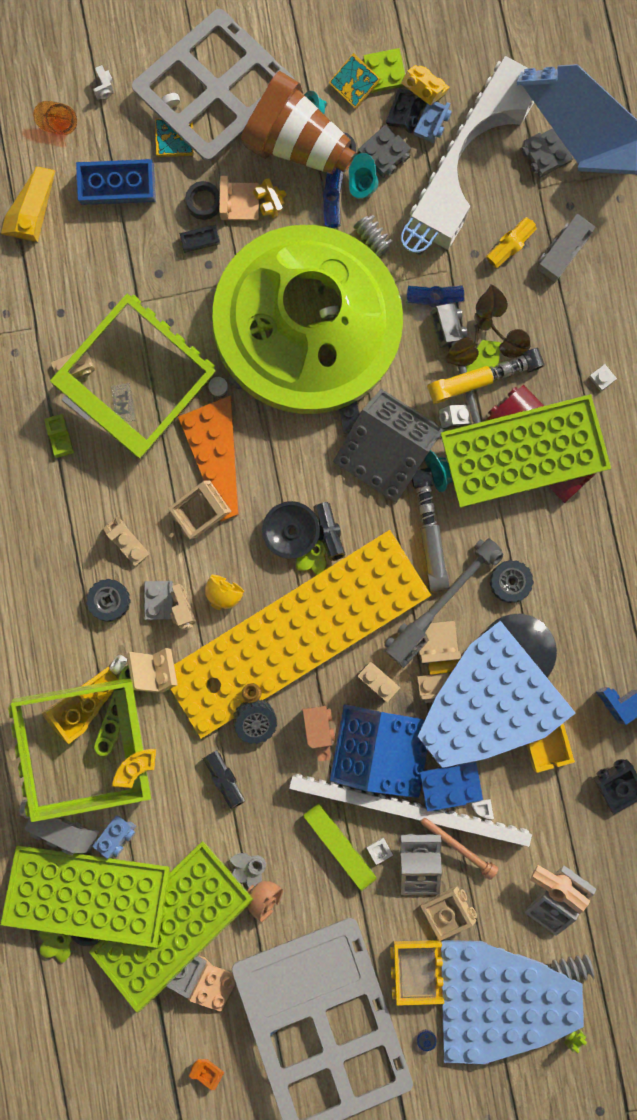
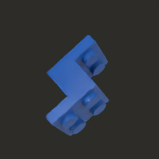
M602 687L596 691L618 724L627 725L637 718V690H631L621 698L615 689H610V687Z
M476 761L420 772L427 811L466 805V803L483 800Z

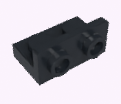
M398 88L386 120L387 125L405 128L408 133H413L420 111L423 109L424 100L408 89Z

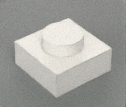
M606 364L589 376L600 391L617 379Z

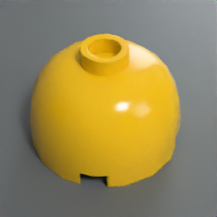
M212 574L205 586V595L211 602V606L217 610L235 607L242 599L244 590L236 583L230 584L225 581L226 578Z

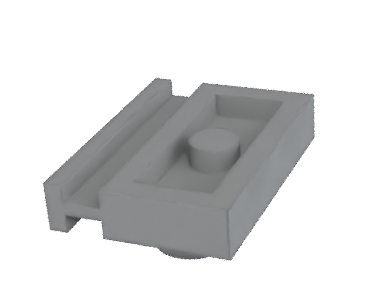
M145 581V620H172L170 613L173 612L171 608L173 607L171 595L173 581Z

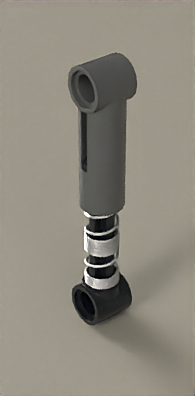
M431 468L418 469L412 478V483L420 499L419 510L422 515L421 521L424 524L420 530L428 573L430 593L449 590L450 587L445 567L440 527L435 525L437 523L434 520L435 513L433 512H435L431 501L433 497L430 495L431 487L433 486Z

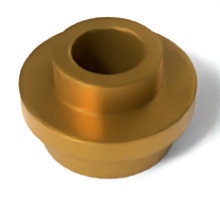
M254 683L247 684L242 690V697L248 703L257 702L262 694L260 687ZM255 691V695L251 697L249 692Z

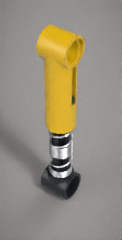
M533 348L522 353L517 360L512 359L510 362L505 361L497 364L495 367L484 366L448 379H440L428 384L427 389L433 404H438L451 397L490 385L496 378L499 380V377L505 378L511 376V374L514 375V372L527 371V373L536 371L544 367L545 363L539 348Z

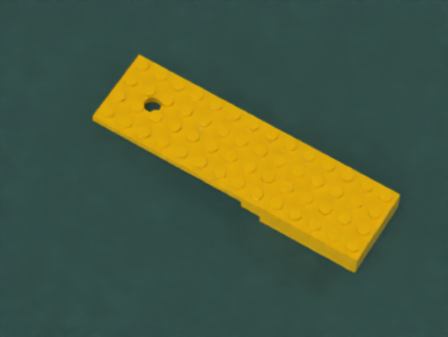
M388 530L174 664L177 686L171 688V691L202 739L234 719L233 715L236 712V708L241 703L246 702L242 697V690L247 684H257L262 692L259 700H264L429 598L431 594L391 530ZM211 678H217L221 683L220 690L216 693L210 692L207 688V682ZM255 691L249 692V696L255 695Z

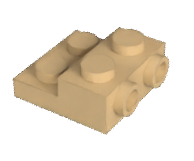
M181 584L172 586L174 590L171 592L173 601L179 604L171 607L173 611L170 613L174 624H178L182 631L192 628L196 619L184 586Z
M458 886L441 893L438 897L421 905L439 941L472 927L476 922L477 914L473 907L469 908L466 903L467 895L463 889L459 890Z

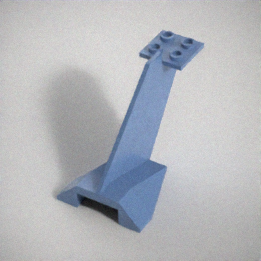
M578 64L558 65V69H555V67H545L539 71H535V68L524 69V72L520 73L517 86L522 85L578 163V171L637 174V119Z

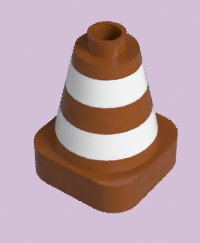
M278 71L270 81L241 136L245 148L264 159H267L271 154L329 174H333L336 169L345 173L356 155V152L349 149L351 140L303 95L301 83L281 71Z

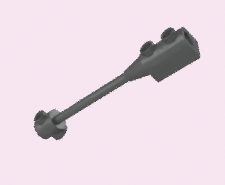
M455 304L437 306L430 312L440 348L448 347L450 350L458 340L467 337L466 327H461L459 322L462 319V311L460 308L456 309ZM458 366L460 374L467 372L466 366ZM473 391L466 392L465 395L473 424L480 423Z
M489 538L485 542L482 539L479 540L474 547L478 558L429 612L424 613L409 625L402 624L398 629L400 635L396 639L391 637L386 641V654L403 669L429 641L425 632L432 623L434 616L483 563L495 566L502 560L504 555L502 549Z

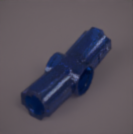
M336 169L333 174L327 173L323 192L324 226L329 228L341 227L340 193L344 172ZM328 196H334L336 199L334 201H328L326 198Z
M463 285L449 287L433 286L431 288L408 286L406 303L424 304L435 308L445 304L464 303ZM436 293L440 296V299L433 300L430 295Z

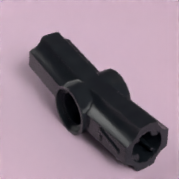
M330 503L316 504L313 508L320 526L318 540L323 542L329 560L337 561L346 555L340 540V526L334 521Z
M218 750L202 758L212 775L215 786L223 794L230 809L243 804L246 800L236 784L237 780L230 768H227Z

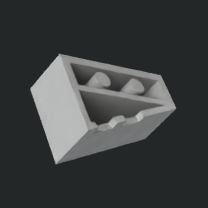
M576 214L571 223H567L560 233L562 235L560 238H555L549 246L551 250L548 254L544 253L538 260L540 265L537 270L556 283L588 241L596 227L579 214Z
M63 816L31 822L29 817L25 827V831L30 832L31 837L38 840L44 839L47 841L46 844L52 847L59 846L63 848L62 852L69 855L74 853H91L99 833L98 830H87L81 827L82 824L78 822L74 824Z

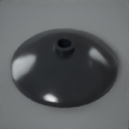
M287 501L274 506L267 513L262 525V535L265 544L274 554L286 559H296L305 556L315 547L320 535V526L315 513L308 506L300 502ZM291 528H294L296 530L295 534L293 535L289 534V530Z

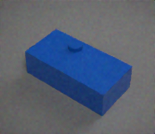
M152 159L76 162L78 201L81 205L156 202L155 169Z

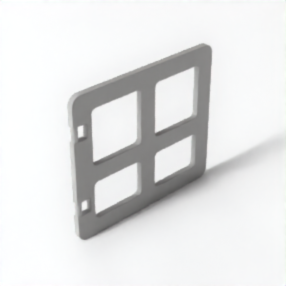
M216 9L136 78L132 83V90L200 157L206 161H211L243 133L250 116L261 99L260 97L253 105L246 107L229 91V88L256 65L260 66L271 78L276 74L269 68L271 64L278 71L285 73L293 79L294 77L278 64L224 10ZM231 25L238 31L235 35L228 29ZM216 28H220L246 53L242 59L220 78H216L190 53L196 45ZM176 63H181L207 88L180 113H175L150 89V86ZM219 100L237 119L215 139L207 143L189 124L212 103Z

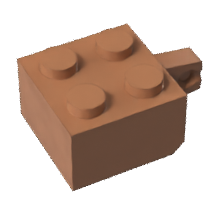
M326 705L304 708L303 715L307 743L311 748H315L318 761L330 760V746L332 741L335 740L334 728H329V721H332L331 709H327Z

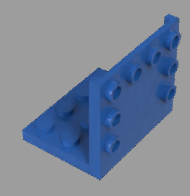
M344 704L330 781L369 792L419 798L422 785L420 772L424 771L428 749L418 738L425 719Z

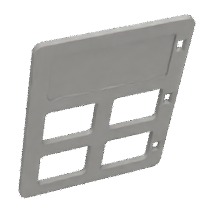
M346 918L233 964L232 974L282 1120H299L288 1085L326 1068L330 1069L340 1103L303 1120H343L412 1089L413 1081L355 919ZM358 939L361 951L355 952L352 942ZM365 994L375 1018L377 1029L337 1045L326 1016V1010ZM378 998L382 1009L376 1011L372 1000ZM312 1017L322 1046V1052L285 1068L280 1067L270 1033L304 1018ZM383 1045L395 1076L394 1081L359 1096H354L343 1065L344 1061ZM399 1057L402 1068L396 1070L393 1059Z

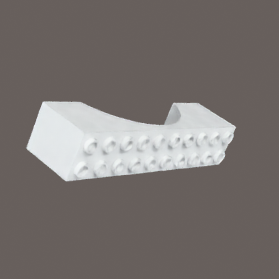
M507 56L504 57L502 62L498 61L494 68L493 76L489 77L485 83L483 93H479L474 109L471 108L469 110L465 124H461L455 141H451L446 157L443 156L441 158L437 172H433L428 181L427 189L424 188L421 192L418 206L416 204L413 206L408 221L412 217L414 219L410 223L409 229L414 230L417 224L422 222L423 224L420 225L416 233L423 235L427 228L431 227L432 230L430 229L425 238L431 240L436 231H438L439 233L433 242L449 250L466 221L470 205L466 201L458 181V160L468 144L481 133L501 125H521L534 104V101L522 85L517 86L520 73L524 72V69H527V67Z

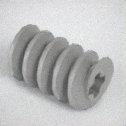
M374 215L366 216L360 219L353 228L357 229L358 235H362L361 239L366 241L365 245L371 247L370 249L380 257L390 248L389 245L392 240L385 241L388 234H380L383 231V227L376 228L379 224L378 221L372 223V220L375 218Z
M586 954L583 955L582 960L578 955L575 956L574 961L571 957H568L567 963L563 958H560L559 965L555 959L552 960L551 969L566 975L571 980L572 977H575L576 981L579 982L582 975L584 980L587 981L588 974L591 975L592 979L595 978L591 960Z

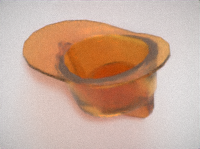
M43 101L38 103L34 109V121L44 131L68 135L76 129V113L66 104Z

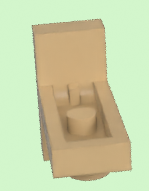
M119 516L103 528L106 535L111 541L113 540L134 566L149 555V552L126 527Z

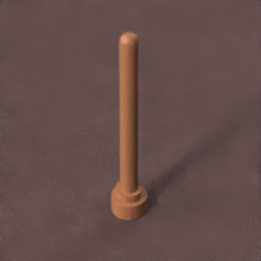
M427 818L421 820V824L435 835H441V839L478 866L482 875L488 880L496 876L498 867L495 864L481 860Z

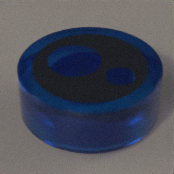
M427 1029L420 1031L417 1035L418 1047L423 1051H431L435 1048L437 1043L435 1034Z

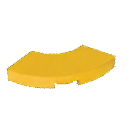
M156 749L141 750L126 758L117 769L112 786L132 788L134 780L141 773L154 770Z

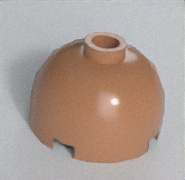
M262 881L255 886L251 885L247 892L253 900L247 906V909L255 919L261 922L265 921L272 914L274 904L278 905L283 889L271 881Z

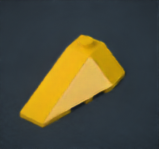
M41 167L35 168L5 215L1 231L2 235L38 242L55 170Z
M107 667L81 686L118 679L110 671V668ZM114 689L62 698L42 712V715L52 729L69 744L86 731L88 725L98 714V711Z

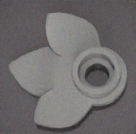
M239 853L231 857V863L236 866L232 874L239 883L247 882L250 888L251 885L255 886L262 881V873L266 869V861L263 857L259 855L251 857L246 853ZM259 862L260 866L256 868L253 866V863Z

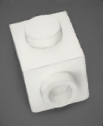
M101 65L95 68L102 83L101 86L93 89L97 100L108 98L114 93L110 83L113 79L109 71H104Z
M450 405L439 410L442 428L471 424L468 405Z

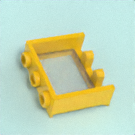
M394 941V947H390V957L394 959L395 967H391V979H395V987H392V999H396L397 1005L444 1004L441 941Z

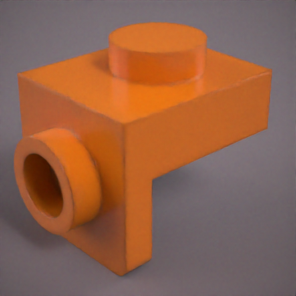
M198 1059L191 1067L189 1078L197 1079L210 1090H215L225 1072L208 1059Z

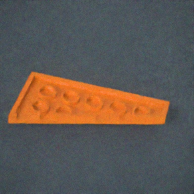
M231 395L178 416L204 481H211L231 510L228 515L220 520L221 522L239 515Z

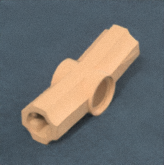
M539 865L535 868L530 881L549 891V895L553 900L565 902L579 914L589 905L590 900L572 887V881L569 877L565 875L556 876Z

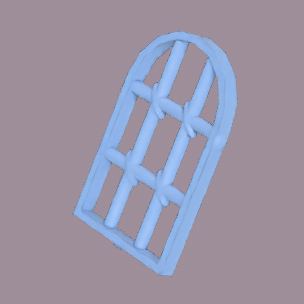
M412 217L407 225L404 226L401 242L408 251L420 253L432 244L439 232L436 231L430 242H428L424 238L432 228L428 227L425 233L419 236L415 232L423 223L419 222L414 230L409 229L408 226L414 219ZM405 230H407L411 234L404 242L403 235ZM415 236L420 240L411 249L407 244ZM424 242L427 244L424 248L416 250L420 243Z

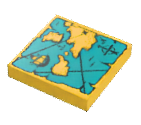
M353 53L329 83L357 109L381 79Z
M155 119L157 157L194 156V150L162 119ZM193 121L189 124V126H190L192 129H193Z

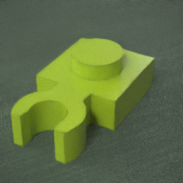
M578 1029L566 1035L564 1043L572 1052L575 1051L578 1054L580 1047L587 1044L585 1041L587 1037Z

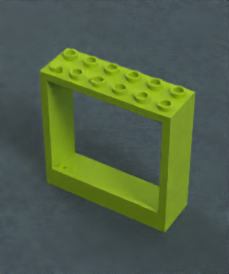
M127 293L54 375L50 382L141 460L214 376L216 371L214 370L215 366L208 359L204 361L199 357L200 352L193 346L189 348L185 344L186 340L178 333L174 335L170 330L171 327L165 321H158L155 317L156 314L147 307L145 309L141 306V301L132 294L130 296ZM127 305L205 372L147 440L69 373Z
M131 678L13 698L11 704H9L8 712L10 719H14V724L11 726L12 736L17 738L18 742L15 746L16 758L21 760L18 771L19 777L24 778L21 786L23 798L27 797L25 813L26 817H30L31 822L151 800L147 771H145L134 780L132 788L38 806L21 706L114 689L126 759L130 755L143 750Z

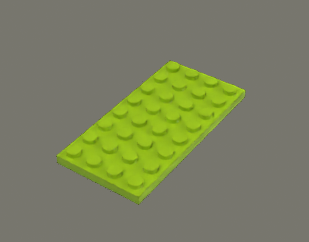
M591 394L440 433L460 508L611 469Z
M202 841L169 873L157 948L101 940L89 953L136 1013H140L251 903L253 898L208 845Z
M16 845L1 925L157 948L170 867L75 853L69 855L60 851Z

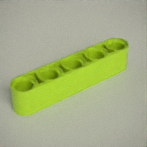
M129 665L123 668L119 680L128 678L127 671ZM115 694L112 696L94 746L96 753L101 756L108 755L114 750L121 731L118 715L113 711L116 705ZM109 723H113L116 726V731L113 734L107 731ZM102 741H106L109 744L107 752L100 749Z
M319 803L303 814L307 822L361 891L377 880L369 866Z

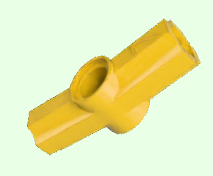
M528 217L523 218L513 230L508 231L499 240L500 243L485 256L492 266L498 268L505 260L523 248L524 242L537 229L533 220H530Z

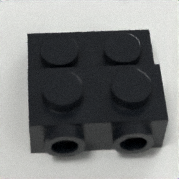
M627 759L615 761L613 767L608 770L605 768L600 769L596 773L597 776L593 777L613 815L637 802V773L634 766Z

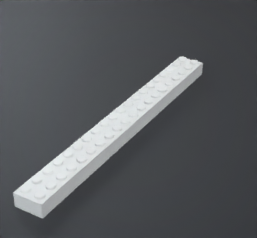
M301 774L292 776L289 789L417 820L427 818L434 824L530 846L532 834L524 828L519 830L512 825L506 827L503 823L497 822L494 824L491 820L487 819L481 821L478 817L473 816V818H469L466 814L461 813V815H457L454 811H449L448 813L444 809L427 811L426 805L423 807L417 802L411 804L408 800L402 799V801H399L396 797L392 796L386 798L383 794L378 793V795H374L373 792H362L361 789L357 788L353 790L350 789V786L343 785L341 787L338 786V783L334 782L328 784L325 780L319 779V781H316L313 777L307 776V778H304Z

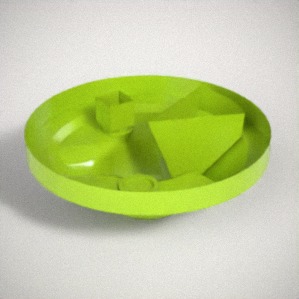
M292 225L269 231L255 238L232 258L222 273L216 288L213 302L212 327L216 348L223 364L234 380L254 398L276 409L299 414H317L338 410L358 401L381 381L391 366L399 348L403 329V309L399 291L391 273L382 260L369 247L356 238L336 229L318 225ZM295 276L317 279L326 287L334 289L342 301V307L333 322L307 323L306 327L295 323L288 316L283 305V293L288 282ZM270 330L271 333L269 338H266L265 331ZM260 333L262 340H258L252 335ZM324 344L336 356L335 363L330 367L322 366L318 359V351Z

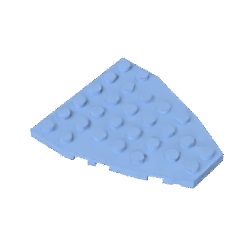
M499 621L469 645L437 694L418 738L441 767L444 768L487 759L543 739L573 716L575 711L503 623Z
M441 941L443 961L442 993L444 998V1063L486 1064L545 1046L584 1027L583 985L580 982L571 980L566 975L550 969L541 962L507 952L502 948L493 947L483 941Z

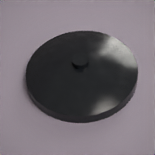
M509 614L489 625L485 632L501 621L548 678L555 666L557 648L552 633L543 622L526 614Z

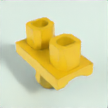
M269 178L264 179L263 183L253 190L256 199L264 198L266 203H262L260 206L262 215H272V218L277 217L278 213L282 210L281 205L284 204L283 198L287 195L285 190L279 191L277 186L273 187Z

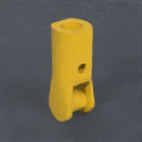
M460 659L428 663L429 675L452 672Z

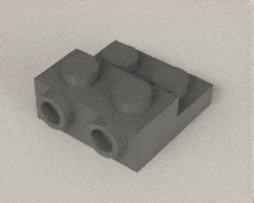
M386 125L358 149L359 154L366 153L374 159L376 172L382 178L387 174L389 176L393 174L397 169L396 166L401 162L405 163L411 156V148L399 135L396 136Z
M553 128L523 141L521 151L525 158L528 157L533 173H537L539 178L573 160L571 153Z

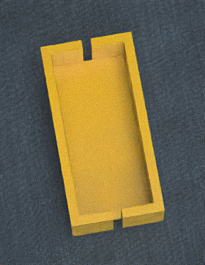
M564 723L545 738L526 744L533 771L536 773L552 769L554 766L560 767L575 762Z

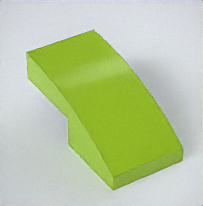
M63 414L44 419L54 456L59 458L74 453Z

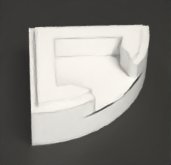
M491 799L471 802L472 808L478 815L486 819H494Z

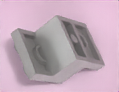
M401 835V895L440 894L442 877L441 835Z
M566 866L561 867L554 873L556 876L565 875L569 877L572 881V887L587 899L595 894L596 888ZM541 888L537 899L527 906L524 912L556 936L574 923L579 915L565 902L553 900L549 895V891Z

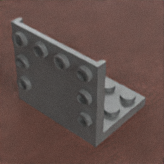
M380 389L361 411L333 462L397 503L426 455L441 436L440 433L445 429Z

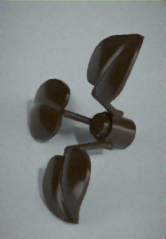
M490 284L486 292L476 303L474 319L477 324L474 326V343L469 337L458 340L445 357L447 363L456 366H468L477 359L479 351L476 346L478 345L479 329L487 331L492 328L503 340L499 350L505 357H520L522 353L530 349V337L526 331L515 329L510 331L505 338L494 326L492 318L501 317L508 307L506 297L496 286Z

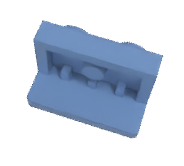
M434 102L431 106L427 103L414 131V135L432 143H435L437 137L441 138L444 131L442 125L444 121L448 122L452 113L449 110L451 103L447 102L446 105Z
M117 815L93 847L107 859L114 856L117 857L124 849L122 845L125 841H130L134 836V829L137 826L131 821L126 822Z

